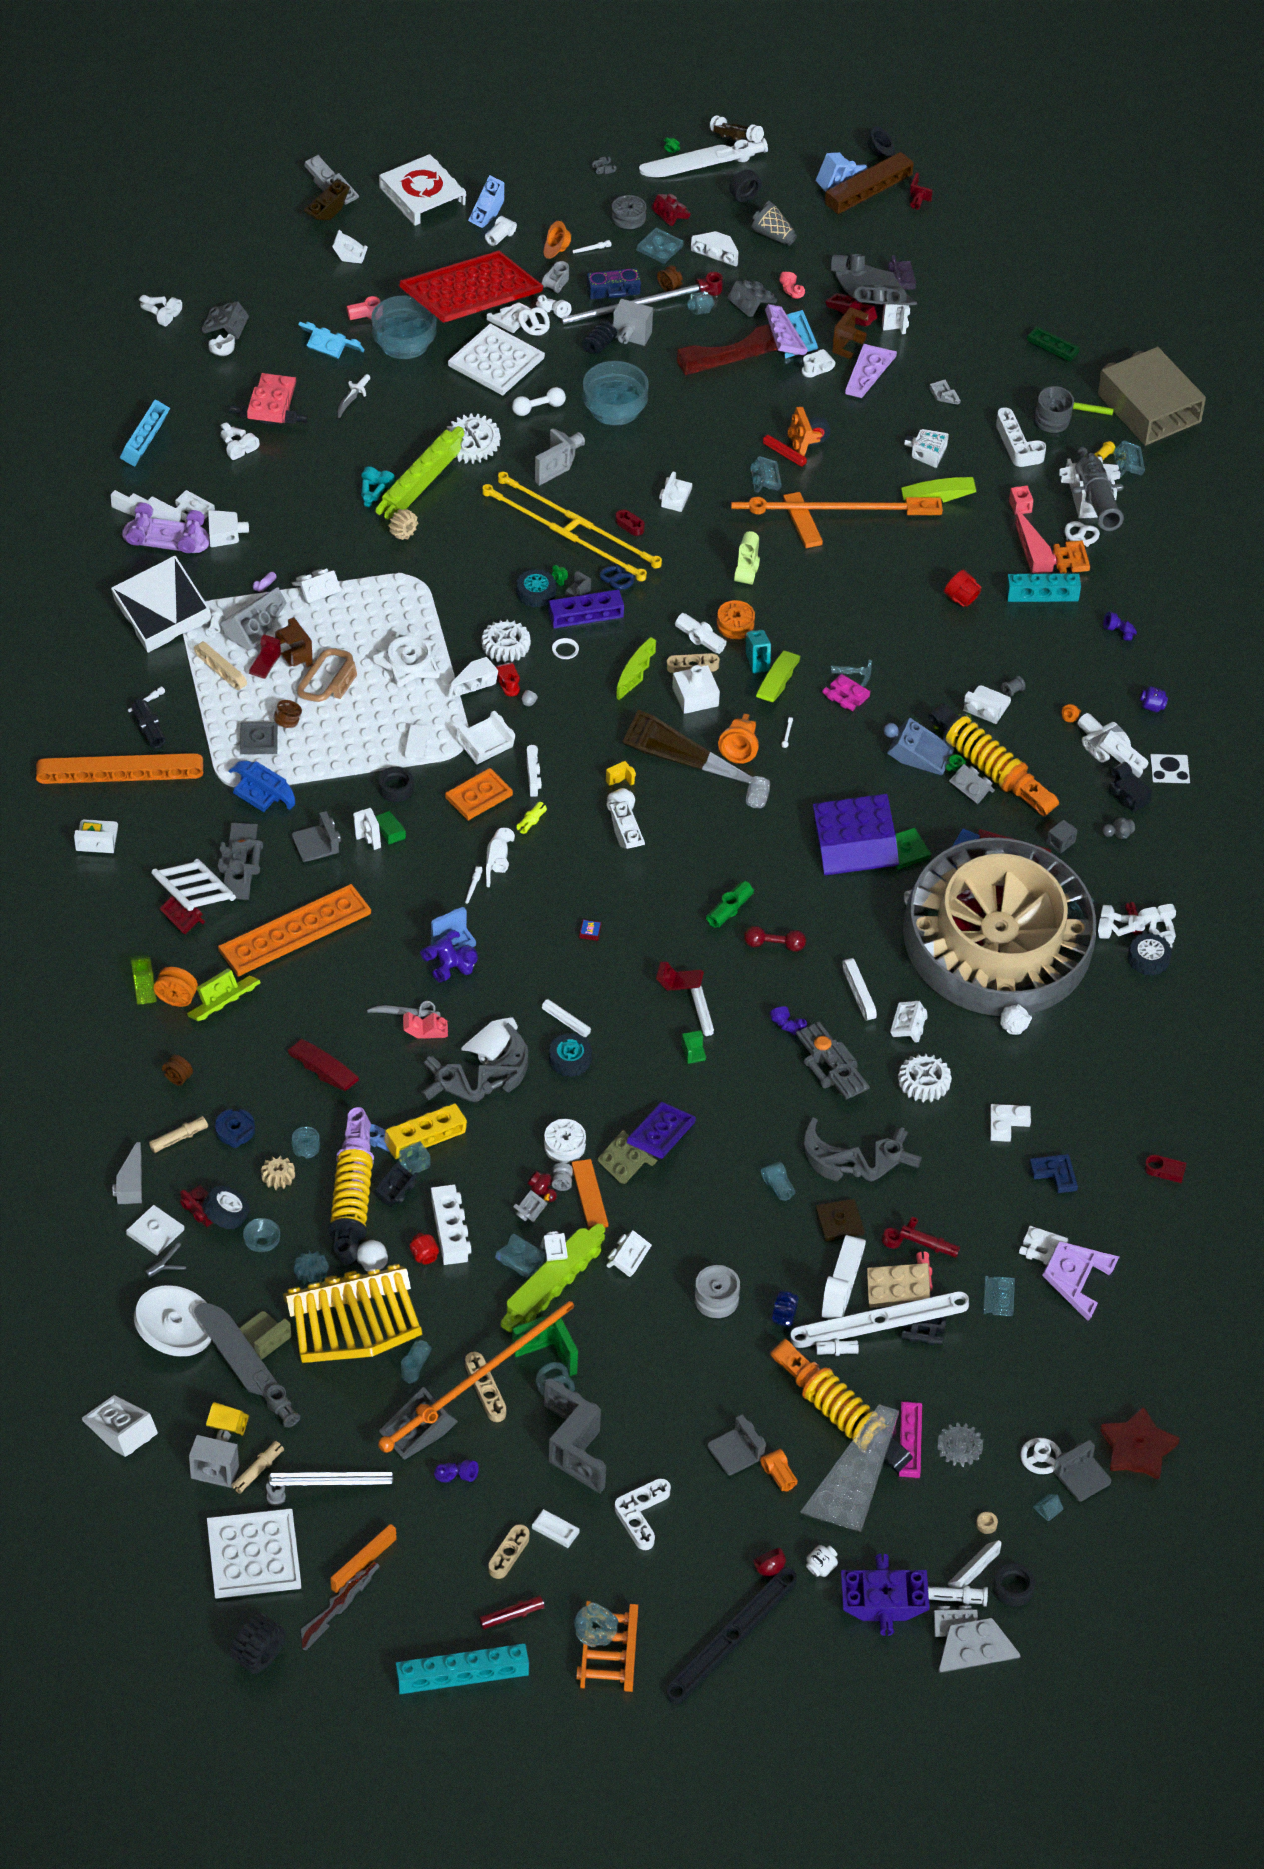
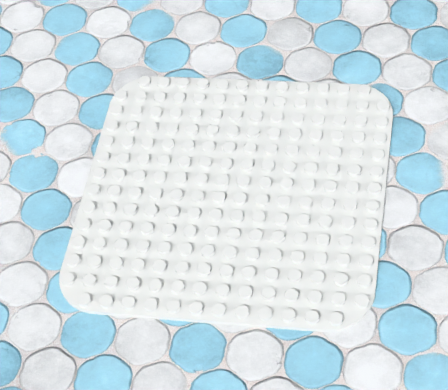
M403 573L338 581L341 589L340 592L306 603L301 587L280 590L287 603L280 615L275 618L272 628L265 635L275 638V631L288 626V619L295 617L312 640L313 664L320 653L329 648L350 652L355 662L357 676L341 699L334 698L333 693L322 702H313L300 698L297 694V687L311 666L306 668L302 663L295 667H289L281 655L265 679L249 674V669L261 652V643L248 650L230 640L222 625L218 634H213L209 631L211 621L183 633L210 756L217 777L226 785L235 788L241 781V775L237 772H232L231 774L228 772L230 768L239 761H257L286 779L288 785L383 771L394 766L409 767L441 762L461 753L464 748L456 739L458 727L465 725L469 728L461 697H448L450 684L455 679L433 597L430 589L424 582ZM268 592L205 601L210 609V614L214 610H221L224 613L225 619H227ZM398 631L408 636L420 637L424 640H439V649L434 657V661L440 671V677H416L398 687L392 671L374 663V655L388 649ZM202 641L207 643L244 675L247 685L240 690H236L196 655L194 646ZM281 644V653L291 649L289 644ZM335 655L328 656L304 691L315 695L322 694L346 661V658ZM281 700H291L300 705L302 714L296 727L285 728L278 725V754H240V722H275L273 715L277 703ZM411 724L429 726L424 758L405 756Z

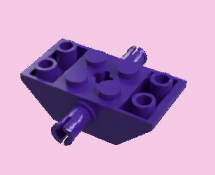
M881 1554L875 1556L876 1570H841L843 1610L862 1621H880V1634L885 1636L887 1628V1635L889 1636L894 1633L893 1621H907L929 1610L927 1570H889V1556L883 1554L884 1559L882 1560Z

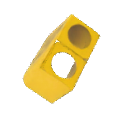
M213 1402L206 1426L209 1425L208 1427L215 1430H223L224 1432L226 1430L229 1433L243 1436L249 1415L240 1410Z

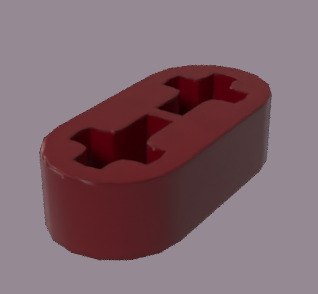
M622 509L617 511L615 522L618 526L634 536L644 533L645 523L642 519L628 510Z

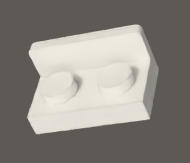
M672 472L671 476L666 479L665 489H662L660 492L661 507L682 512L692 490V483L677 480L676 472Z
M368 808L354 813L356 839L365 837L367 843H371L374 850L381 848L379 823L372 809Z
M920 1001L900 1002L898 1004L890 1031L893 1037L911 1036L914 1042H919L920 1036L923 1033L924 1022L927 1019V1011Z
M631 1231L628 1235L623 1234L617 1242L619 1246L611 1251L608 1256L610 1260L606 1265L608 1268L615 1265L629 1277L634 1274L652 1246L635 1231Z

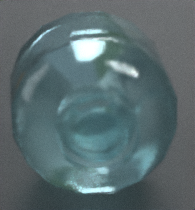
M705 291L693 293L687 302L688 309L695 315L709 313L714 306L713 297Z

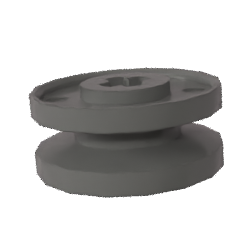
M624 195L615 199L612 203L613 223L624 229H635L642 226L646 221V203L644 200L633 195Z

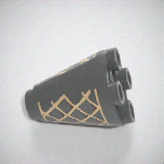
M771 201L766 202L761 212L757 211L752 218L754 222L750 226L754 231L788 246L797 238L794 229L778 207Z

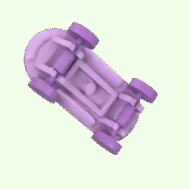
M138 503L136 505L135 519L127 523L122 532L123 539L132 545L177 550L185 553L202 552L207 549L210 543L209 534L201 527L205 520L202 512L197 510L189 511L186 517L187 523L151 518L153 508L147 503Z

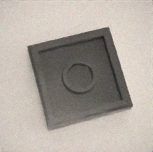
M240 722V754H278V724L276 722Z

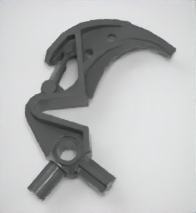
M507 1023L504 1027L512 1039L510 1048L500 1059L485 1065H479L478 1087L476 1090H471L460 1064H448L443 1067L433 1056H429L424 1064L435 1074V1082L424 1089L421 1094L425 1100L429 1101L443 1091L471 1102H477L485 1094H490L493 1089L502 1086L503 1083L505 1085L502 1088L509 1093L521 1083L528 1067L527 1045L514 1027ZM489 1077L505 1078L503 1080L499 1079L493 1083H489L487 1081Z
M813 1117L806 1131L804 1150L811 1166L823 1177L836 1182L842 1178V1172L852 1173L855 1177L862 1176L867 1181H874L895 1165H899L900 1162L918 1168L922 1157L904 1151L902 1144L908 1132L904 1131L905 1128L903 1127L897 1128L892 1140L886 1138L876 1141L874 1168L868 1166L859 1147L844 1149L833 1147L823 1142L815 1131L818 1119ZM851 1162L855 1164L854 1167L841 1166Z

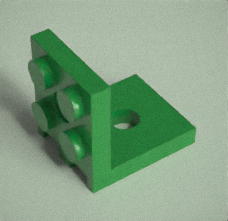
M539 1317L535 1321L519 1324L513 1328L512 1344L547 1317ZM562 1318L558 1319L513 1353L516 1358L554 1345L569 1376L577 1374L578 1350Z

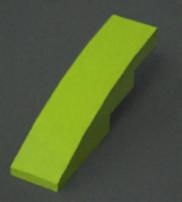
M973 477L936 479L901 488L904 502L906 497L941 498L944 503L977 492Z
M650 637L629 660L617 685L618 700L643 680V671L649 667L650 657L656 652L655 639Z
M783 651L765 677L756 697L774 702L785 689L786 682L792 676L793 669L800 661V656Z

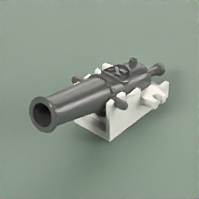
M1080 447L1077 450V454L1081 458L1077 463H1072L1071 459H1067L1066 468L1059 470L1061 483L1070 484L1078 518L1098 517V525L1101 529L1105 531L1116 530L1122 525L1124 520L1123 513L1118 509L1116 503L1117 491L1124 489L1122 484H1115L1114 481L1120 479L1118 465L1103 464L1102 457L1097 458L1093 453L1087 455V449Z

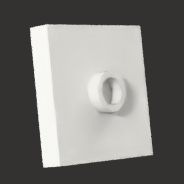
M153 1205L126 1232L129 1237L155 1255H158L184 1231V1226Z

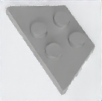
M992 1618L951 1625L948 1628L938 1673L1020 1658V1653Z

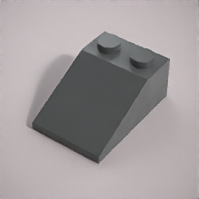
M423 1387L379 1432L383 1436L390 1437L417 1416L416 1408L420 1404L431 1406L438 1398ZM445 1406L437 1411L438 1419L436 1422H422L394 1443V1449L404 1460L443 1437L458 1422Z

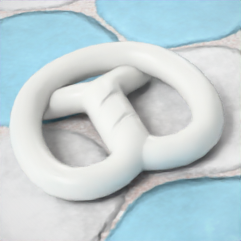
M542 308L524 309L518 314L519 323L527 333L542 335L548 331L550 326L549 317ZM536 312L543 316L545 324H539L535 315ZM525 314L529 315L533 325L530 328L523 319Z
M1078 521L1068 523L1064 530L1067 541L1083 540L1086 547L1097 541L1100 535L1096 527L1084 525ZM1072 527L1080 528L1075 535L1070 534V529ZM1086 531L1094 532L1092 538L1086 540L1084 537Z

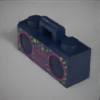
M637 268L587 273V288L590 299L607 298V296L608 298H619L640 294L641 281Z

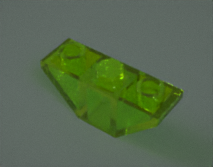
M150 956L129 957L137 1005L157 1002Z

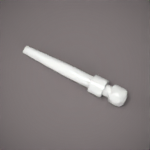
M611 241L598 242L595 245L576 249L572 252L578 253L597 248L602 249L605 246L611 247Z
M161 686L143 700L149 702L152 699H156L159 695L165 693V689Z
M476 866L465 901L467 904L473 894L477 881L480 879V874L483 871L482 867Z

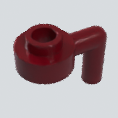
M911 1217L907 1226L914 1229L918 1219ZM887 1228L881 1238L883 1244L892 1249L898 1248L903 1241V1237H899L901 1231L895 1228Z

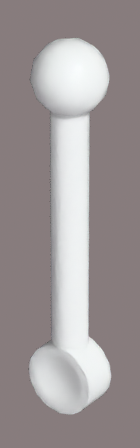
M789 717L785 738L781 743L783 748L788 747L787 741L793 722L792 717Z

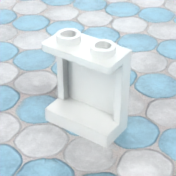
M494 710L488 719L470 728H467L465 725L458 727L456 739L474 762L479 764L513 747L515 734L505 724L502 716L498 715Z

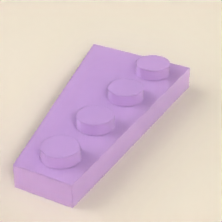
M768 304L765 311L778 351L789 352L795 355H806L808 349L783 308Z
M864 344L846 387L845 394L862 398L895 359L897 351Z

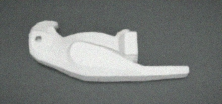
M499 828L488 844L486 859L487 887H490V871L492 869L495 872L504 873L508 869L509 863L506 859L508 854L507 842H513L515 837L514 832L509 828Z

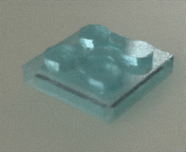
M655 228L637 245V251L665 264L683 247L684 241Z

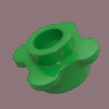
M664 139L666 151L675 153L680 150V143L676 139Z
M554 565L551 575L554 576V580H556L558 585L562 586L568 578L567 570L564 567Z
M960 755L949 756L946 769L957 772L966 761Z

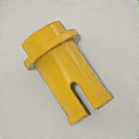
M1111 441L1104 442L1103 447L1094 455L1097 458L1102 457L1103 461L1109 454L1114 453V443Z

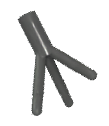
M177 1243L175 1247H172L162 1261L145 1271L146 1275L150 1278L163 1269L186 1270V1266L165 1265L181 1246V1243Z

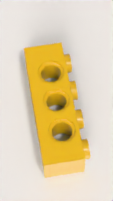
M456 1104L444 1106L432 1113H426L416 1119H410L403 1124L390 1127L385 1130L384 1142L393 1157L398 1159L465 1133L467 1120Z

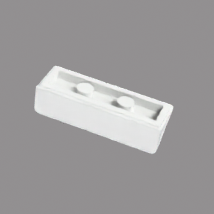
M998 1540L985 1545L948 1582V1586L957 1589H964V1587L968 1586L1000 1554L1001 1541Z

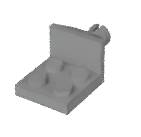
M556 429L550 430V449L535 457V482L539 486L570 470L575 457V449L585 445V439L581 433L577 432L575 435L568 437L565 433Z

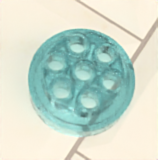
M411 296L388 298L379 303L372 312L373 338L380 345L381 349L391 357L411 359L420 356L427 350L429 344L436 336L437 317Z
M622 361L603 362L592 367L584 376L583 401L594 418L604 424H627L633 421L647 404L649 392L648 378L640 368L633 364Z

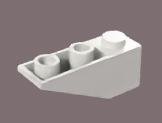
M487 657L472 661L452 681L448 697L453 698L496 684L498 670Z

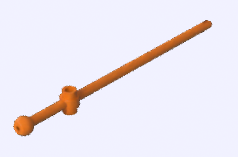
M569 1301L431 1406L420 1404L416 1408L417 1416L390 1437L384 1436L379 1440L378 1446L381 1451L385 1453L392 1451L394 1443L422 1422H436L439 1409L573 1309V1302Z

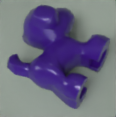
M456 930L449 931L445 937L437 940L434 945L425 947L420 951L424 961L432 960L438 955L440 965L432 973L439 983L450 978L451 973L449 970L453 967H457L464 975H470L478 960L477 951L470 945H463L454 950L451 940L460 937L459 932Z

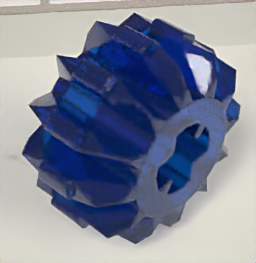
M788 1291L778 1293L772 1314L774 1323L789 1327L792 1325L799 1298L797 1295Z

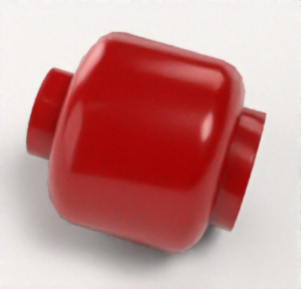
M419 1233L413 1237L409 1248L414 1259L424 1265L434 1262L439 1254V1248L434 1237L429 1234L424 1235V1233Z

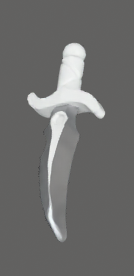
M364 375L358 384H352L349 381L351 391L348 392V395L342 399L337 411L338 418L341 417L347 406L357 398L358 393H362L364 397L366 396L364 386L370 380V375Z

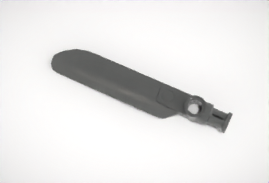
M201 1303L197 1305L194 1310L195 1317L246 1390L262 1395L267 1401L268 1409L281 1417L285 1427L290 1428L294 1426L301 1417L299 1413H295L292 1409V1404L286 1396L285 1388L277 1383L230 1315L222 1308L213 1304Z

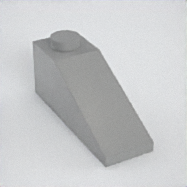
M136 1142L116 1176V1184L112 1186L113 1196H117L118 1204L142 1203L140 1142Z

